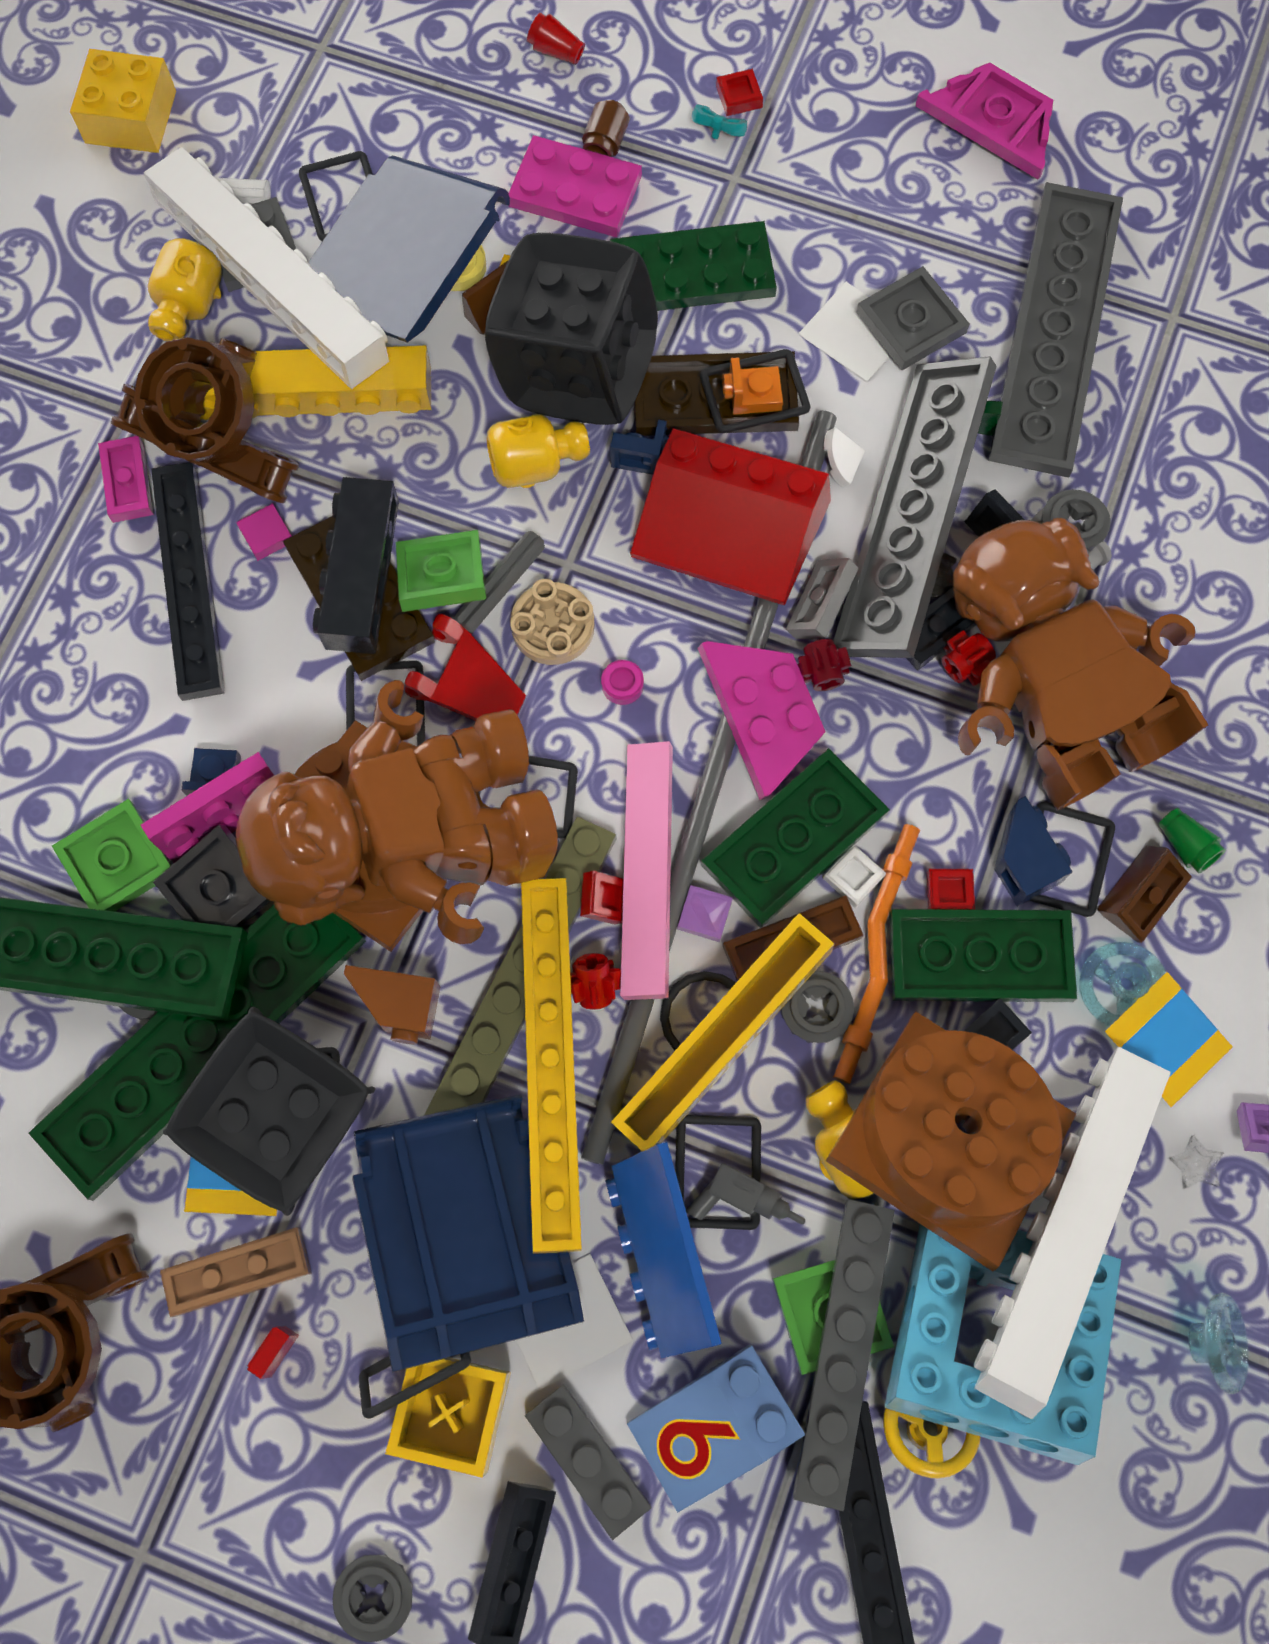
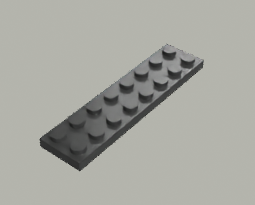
M1049 182L1045 183L1000 400L1003 402L1002 412L993 434L988 461L1067 478L1070 477L1074 467L1123 197Z
M991 356L918 364L916 366L857 561L859 568L850 586L834 638L836 649L847 647L849 657L914 658L997 366Z

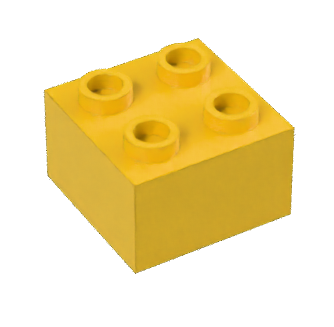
M89 49L70 113L85 144L159 153L175 98L176 88L164 58Z
M446 1358L406 1369L401 1391L459 1360ZM470 1363L466 1369L398 1404L385 1454L483 1478L489 1470L511 1372Z

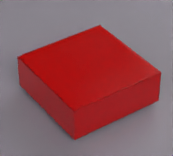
M753 68L716 77V88L726 117L763 108V96Z
M928 869L926 872L928 909L975 910L973 869Z
M597 871L583 873L580 916L614 925L622 923L624 879Z
M286 1326L273 1327L248 1363L247 1370L260 1379L271 1378L299 1335Z

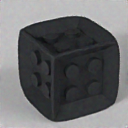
M532 233L525 235L519 241L509 258L493 296L485 329V342L490 361L504 393L513 404L536 414L582 423L613 425L624 421L633 407L654 351L657 334L658 312L656 300L643 258L636 250L616 242L569 234Z
M251 1007L248 1014L229 1032L193 1081L173 1112L167 1128L163 1130V1134L168 1135L184 1152L239 1190L289 1216L294 1210L295 1203L309 1188L351 1127L363 1107L368 1094L375 1092V1087H367L359 1078L334 1059L290 1030L263 1016L262 1012L256 1007Z

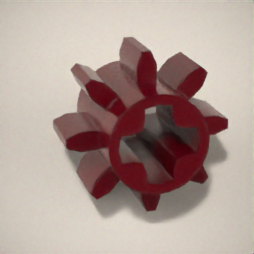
M821 639L811 642L803 648L805 656L798 657L799 663L797 665L805 683L812 681L815 691H828L841 686L845 682L843 675L849 674V667L852 666L847 647L836 649L834 640Z

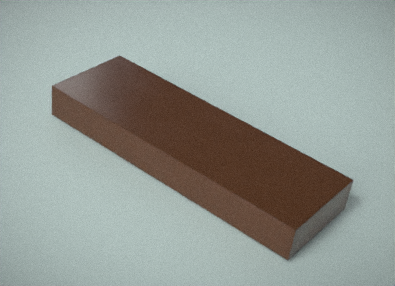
M846 895L800 913L834 943L833 950L858 941L864 936ZM797 914L723 942L722 947L737 981Z

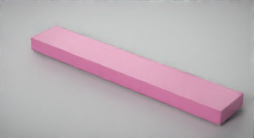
M670 741L627 745L620 996L624 1000L664 999L669 997L673 747Z

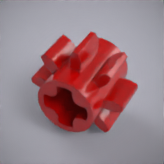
M962 630L947 641L948 645L943 648L947 654L941 659L942 665L955 682L962 683L968 678L972 685L975 686L981 682L983 670L989 663L995 660L996 653L992 644L984 635L976 633L968 637L966 632Z
M588 953L578 957L572 964L573 972H570L571 994H573L574 1003H580L583 1008L590 1010L607 1007L616 999L615 990L621 989V969L614 968L613 960H608L605 955L600 953Z

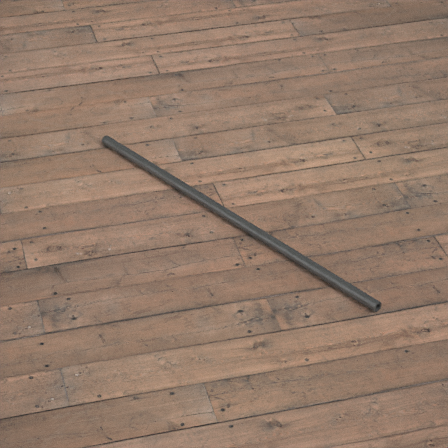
M819 411L817 413L801 466L821 471L827 452L824 451L825 435L828 430L834 428L837 420L833 413L829 411ZM762 598L758 599L744 647L765 649L779 604ZM722 712L671 873L669 953L736 742L724 712ZM655 999L631 1000L581 1159L599 1165L604 1163L615 1128L611 1121L620 1112Z

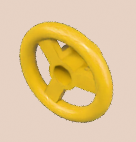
M885 1408L883 1426L888 1446L896 1459L904 1467L917 1475L936 1479L950 1477L966 1468L976 1455L981 1437L966 1432V1438L960 1451L951 1459L944 1461L942 1444L948 1435L947 1426L935 1423L937 1434L936 1436H931L924 1430L923 1419ZM898 1417L908 1421V1438L915 1447L926 1451L927 1461L913 1455L904 1445L899 1433Z

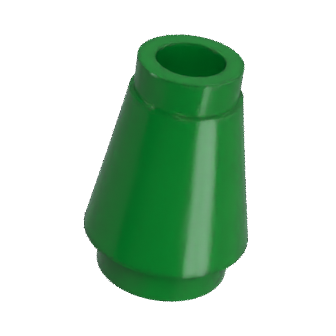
M1179 808L1169 812L1158 824L1186 868L1193 867L1197 873H1202L1211 867L1226 851L1220 844L1222 839L1186 813H1183Z

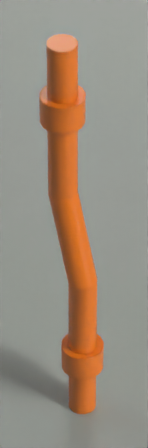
M909 824L903 825L893 854L887 855L882 869L886 872V875L867 921L870 979L853 1025L849 1024L841 1042L845 1046L833 1076L836 1080L847 1084L851 1083L862 1051L867 1052L873 1037L870 1029L888 983L885 924L901 881H906L913 864L909 859L920 833L919 828Z

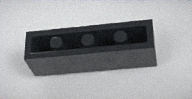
M343 477L340 493H334L332 514L336 518L334 531H328L326 537V554L330 556L328 569H322L319 580L320 594L323 595L321 608H316L313 615V631L315 634H318L325 650L376 654L399 499L393 481Z

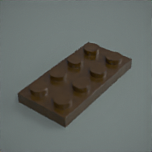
M771 352L652 356L635 400L636 433L643 436L655 435L658 420L667 421V435L671 434L673 428L691 434L720 433L716 429L700 379L701 371L708 367L729 363L731 358L739 357V360ZM786 357L741 368L751 369L778 366L783 398L782 411L798 407L797 389ZM730 371L708 376L723 425L781 412L733 415L731 399H724L722 384L723 374H727ZM799 416L729 433L798 431Z
M333 516L283 541L286 550L319 608H321L323 595L320 594L319 580L322 569H328L330 556L326 554V537L329 530L334 531L336 518ZM391 562L388 571L376 654L345 652L361 681L382 671L388 665L401 661L435 643L434 636L419 610L402 612L399 602L398 574Z

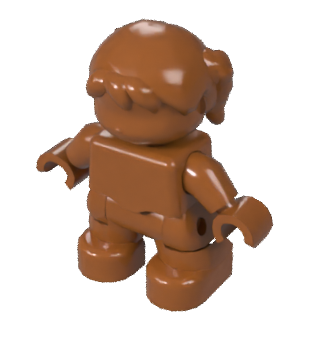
M1054 518L1042 524L1030 520H1017L1003 524L974 540L963 553L953 572V591L959 615L974 621L980 632L987 639L996 642L1011 641L999 657L989 663L983 670L977 703L979 709L962 725L958 733V744L961 752L969 756L981 742L977 727H986L995 733L996 744L1006 746L1014 738V726L1008 714L1013 704H1015L1019 713H1022L1026 738L1030 746L1037 751V762L1045 774L1042 780V787L1054 808L1058 811L1087 797L1121 775L1107 750L1101 747L1100 738L1116 732L1120 737L1115 742V748L1129 772H1134L1177 749L1209 726L1188 691L1171 683L1170 674L1160 668L1168 659L1170 651L1162 646L1160 637L1168 639L1173 646L1187 645L1195 638L1196 630L1195 626L1187 618L1178 614L1161 616L1151 626H1148L1147 619L1116 605L1102 606L1099 601L1094 599L1087 600L1065 611L1077 595L1079 585L1087 590L1097 588L1100 583L1098 576L1091 568L1089 554L1078 528L1063 518Z
M394 680L386 683L380 689L374 710L373 723L349 750L348 765L350 774L346 791L337 781L327 776L300 778L291 772L285 771L263 782L247 798L236 826V844L243 871L251 886L259 894L268 900L274 901L275 909L278 910L280 917L284 921L302 926L324 918L347 903L358 902L364 898L365 890L361 885L354 883L359 876L363 859L372 884L375 886H386L387 890L397 901L427 913H431L433 909L439 911L437 921L442 934L452 942L471 944L481 937L485 927L477 918L466 919L461 917L454 907L458 905L471 906L480 885L485 884L487 881L508 886L544 878L558 847V834L554 814L547 797L538 789L510 795L502 802L501 807H484L478 793L488 787L500 788L523 783L529 766L527 739L521 721L514 710L508 709L483 714L475 721L473 727L458 729L450 735H437L427 739L414 749L407 748L397 751L401 741L414 737L420 731L424 715L414 711L411 715L405 717L391 710L400 705L404 690V683L400 680ZM446 880L464 882L456 884L450 889L445 888L447 885Z

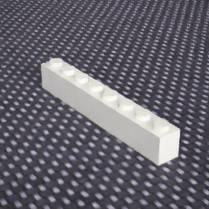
M180 147L144 172L154 201L199 244L211 250L221 265L349 388L353 389L389 362L385 345L388 339L380 325L375 321L369 322L366 320L351 298H343L336 292L334 285L324 273L317 274L310 267L306 257L298 249L292 250L289 248L278 230L273 226L267 227L249 203L242 204L236 198L227 182L224 180L218 181L212 176L210 169L201 158L194 159L183 147Z
M1117 1047L1108 1062L1100 1058L1092 1072L1089 1084L1096 1087L1092 1097L1085 1095L1077 1109L1074 1120L1081 1123L1077 1134L1075 1135L1070 1132L1062 1146L1060 1159L1066 1161L1061 1174L1055 1172L1043 1193V1198L1050 1202L1045 1214L1040 1211L1037 1212L1027 1232L1026 1238L1033 1241L1029 1254L1021 1252L1010 1274L1009 1280L1017 1283L1011 1298L1006 1295L1002 1297L994 1313L992 1323L999 1326L994 1341L985 1340L974 1363V1368L981 1371L974 1389L1030 1419H1033L1047 1405L1171 1073L1120 1047Z

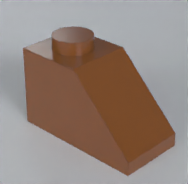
M345 965L344 975L381 1028L386 1033L391 1034L390 1040L412 1045L418 1043V1038L431 1040L441 988L435 978Z

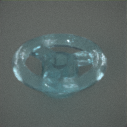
M1113 942L1103 945L1089 955L1081 969L1079 988L1082 1000L1089 1012L1097 1020L1110 1026L1132 1005L1133 1001L1144 996L1150 989L1151 981L1155 980L1157 982L1166 973V970L1153 953L1137 944ZM1126 955L1140 960L1147 967L1145 968L1138 963L1128 962L1113 970L1102 962L1112 956ZM1094 975L1109 984L1113 995L1117 997L1116 1015L1105 1009L1098 1001L1093 988ZM1121 978L1130 980L1133 987L1132 991H1128L1122 986Z
M1217 1293L1212 1296L1208 1303L1205 1323L1191 1324L1189 1328V1347L1192 1358L1196 1363H1209L1211 1373L1220 1389L1228 1394H1236L1243 1388L1248 1374L1249 1350L1247 1333L1241 1311L1235 1300L1226 1293ZM1228 1359L1233 1364L1231 1377L1226 1369Z

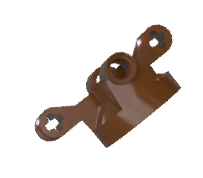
M189 337L167 341L147 357L137 375L136 386L123 384L122 391L125 394L118 415L112 416L111 424L153 443L167 455L182 458L195 465L204 467L250 489L264 498L278 503H286L287 496L284 494L292 472L297 471L299 468V463L286 456L262 449L242 440L252 422L255 400L250 375L257 352L224 338H221L220 343ZM214 388L216 399L214 411L206 423L200 422V417L205 414L203 406L204 397L210 389Z
M132 1233L108 1240L94 1249L31 1280L0 1289V1427L25 1429L50 1426L51 1431L56 1432L95 1413L93 1407L95 1400L90 1386L97 1375L102 1347L97 1321L87 1306L107 1297L128 1291L150 1278L147 1270H141L132 1248V1244L135 1241ZM41 1328L54 1336L57 1348L54 1368L42 1383L40 1379L43 1376L34 1371L29 1363L28 1354L31 1344L25 1341L26 1334Z

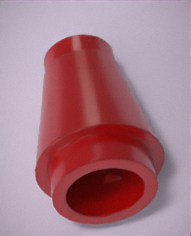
M539 13L528 31L527 42L533 45L534 51L570 62L574 65L578 63L584 52L585 43L579 40L576 35L552 14L546 16Z

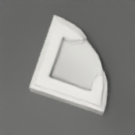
M835 427L826 432L824 451L828 452L829 462L833 469L830 470L832 477L841 487L851 484L865 450Z

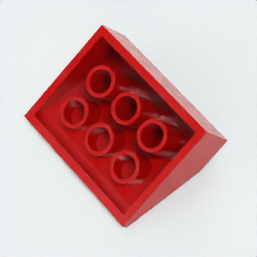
M673 428L656 464L630 555L635 559L785 606L831 502L829 474Z

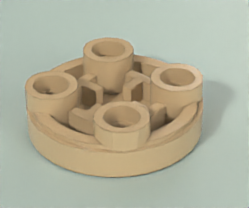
M540 579L533 584L532 588L528 589L518 598L512 609L510 626L514 642L526 657L535 662L546 665H559L570 662L579 657L592 641L595 629L593 606L583 593L576 588L564 583L553 582L550 579Z

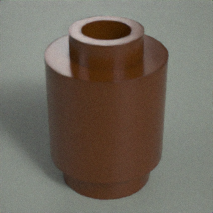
M609 99L599 101L594 105L582 137L583 149L610 157L618 154L630 122V116L621 103Z

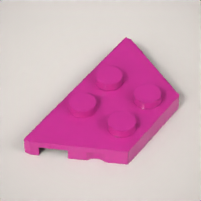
M990 62L973 69L970 74L959 75L947 80L945 88L931 94L926 89L918 94L916 107L1037 180L1041 177L1046 161L1044 158L1049 138V121L1052 115L1053 99Z
M710 641L703 642L697 649L760 800L765 799L778 787L826 731L792 653Z

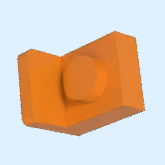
M739 357L731 358L730 372L723 374L722 384L724 399H731L733 415L782 411L783 398L779 367L741 369Z

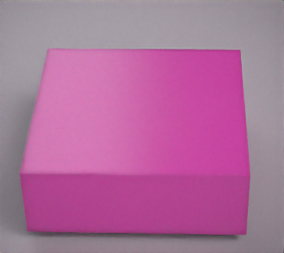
M273 503L236 522L257 561L284 548L283 541L292 537Z

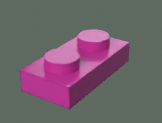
M132 436L98 443L107 514L111 521L115 523L154 515L144 444L139 436Z

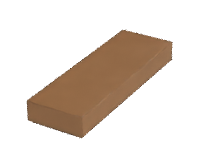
M299 1227L160 1270L170 1317L187 1314L312 1274L301 1228Z

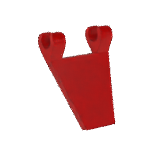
M438 614L432 624L434 638L444 643L456 644V647L438 684L419 672L410 671L404 683L406 695L414 699L432 702L475 721L483 714L508 709L514 710L518 715L526 699L524 692L468 630L451 617Z

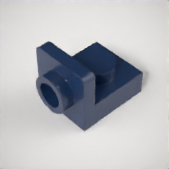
M658 420L654 439L645 438L638 433L620 434L613 432L610 445L611 467L653 475L658 459L669 439V436H667V421Z
M194 748L190 781L182 782L181 791L186 796L239 764L241 762V755L237 750Z

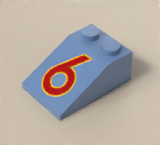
M752 1345L742 1348L627 1423L677 1513L764 1463L805 1436L804 1431Z

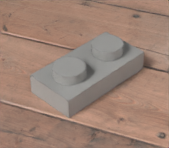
M850 558L818 560L786 630L795 639H826L859 567Z

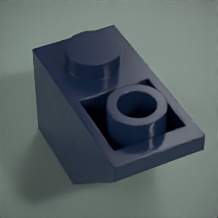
M1026 796L1019 799L1008 814L994 868L1017 907L1063 883L1073 872L1070 868L1071 860L1067 851L1060 843L1055 844L1047 831L1048 825L1044 814L1037 806H1032Z

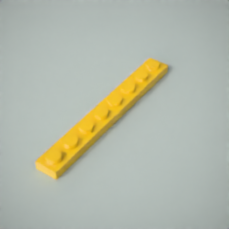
M566 878L536 879L521 883L533 1254L582 1251L567 882Z

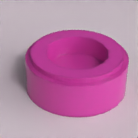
M614 661L602 673V691L605 697L612 703L618 705L631 704L643 692V673L631 661Z

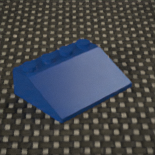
M667 1142L657 1144L611 1166L614 1178L607 1179L605 1182L612 1208L622 1206L626 1224L617 1226L624 1255L634 1252L638 1271L629 1275L636 1302L643 1300L647 1302L651 1319L642 1321L649 1351L659 1348L661 1358L714 1347L721 1345L722 1342Z

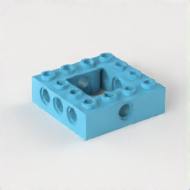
M920 1224L884 1408L1074 1465H1080L1096 1457L1121 1259L1105 1254L1102 1255L1047 1405L1033 1419H1030L974 1389L981 1371L974 1367L954 1362L968 1279H976V1284L984 1287L990 1283L1014 1290L1017 1283L1009 1280L1010 1274L1021 1252L1029 1254L1033 1241L1026 1238L1027 1232L1018 1230L1001 1265L992 1272Z

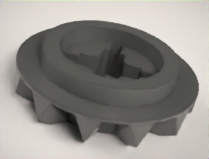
M1074 489L1064 490L1052 496L1047 501L1040 520L1043 523L1054 518L1068 520L1069 516L1074 520H1085L1079 532L1085 542L1086 549L1090 552L1096 545L1104 541L1111 524L1110 514L1099 498L1086 491Z
M815 971L782 1008V1018L785 1020L791 1033L804 1039L807 1043H828L838 1038L846 1031L854 1014V1002L848 987L838 977L823 971ZM802 994L814 1001H818L821 998L824 999L829 994L831 997L828 999L824 1010L831 1022L820 1015H816L813 1018L810 1017L805 1021L804 1018L810 1006Z
M386 1554L364 1555L351 1562L341 1572L334 1587L332 1600L335 1617L347 1634L360 1641L377 1642L392 1636L403 1626L412 1609L413 1584L410 1582L404 1566L390 1559ZM358 1580L371 1588H375L378 1584L382 1585L385 1581L389 1583L385 1588L386 1592L381 1597L385 1604L384 1608L389 1614L376 1605L372 1606L369 1610L365 1609L362 1614L357 1611L363 1605L362 1601L366 1597V1593L362 1589L363 1585Z

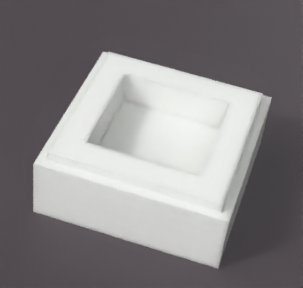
M853 845L824 875L823 880L842 897L846 895L849 903L856 908L884 879L886 872Z

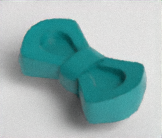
M700 104L695 105L692 111L691 119L694 123L713 128L711 135L713 139L719 138L720 130L731 136L738 137L744 136L747 131V120L727 118L716 114L709 107Z

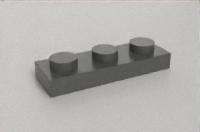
M565 1384L524 1415L612 1541L652 1508Z

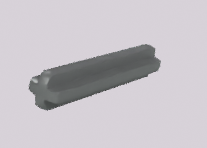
M533 531L526 532L486 578L485 589L487 599L465 603L454 616V620L468 630L470 634L473 633L545 548L544 540Z

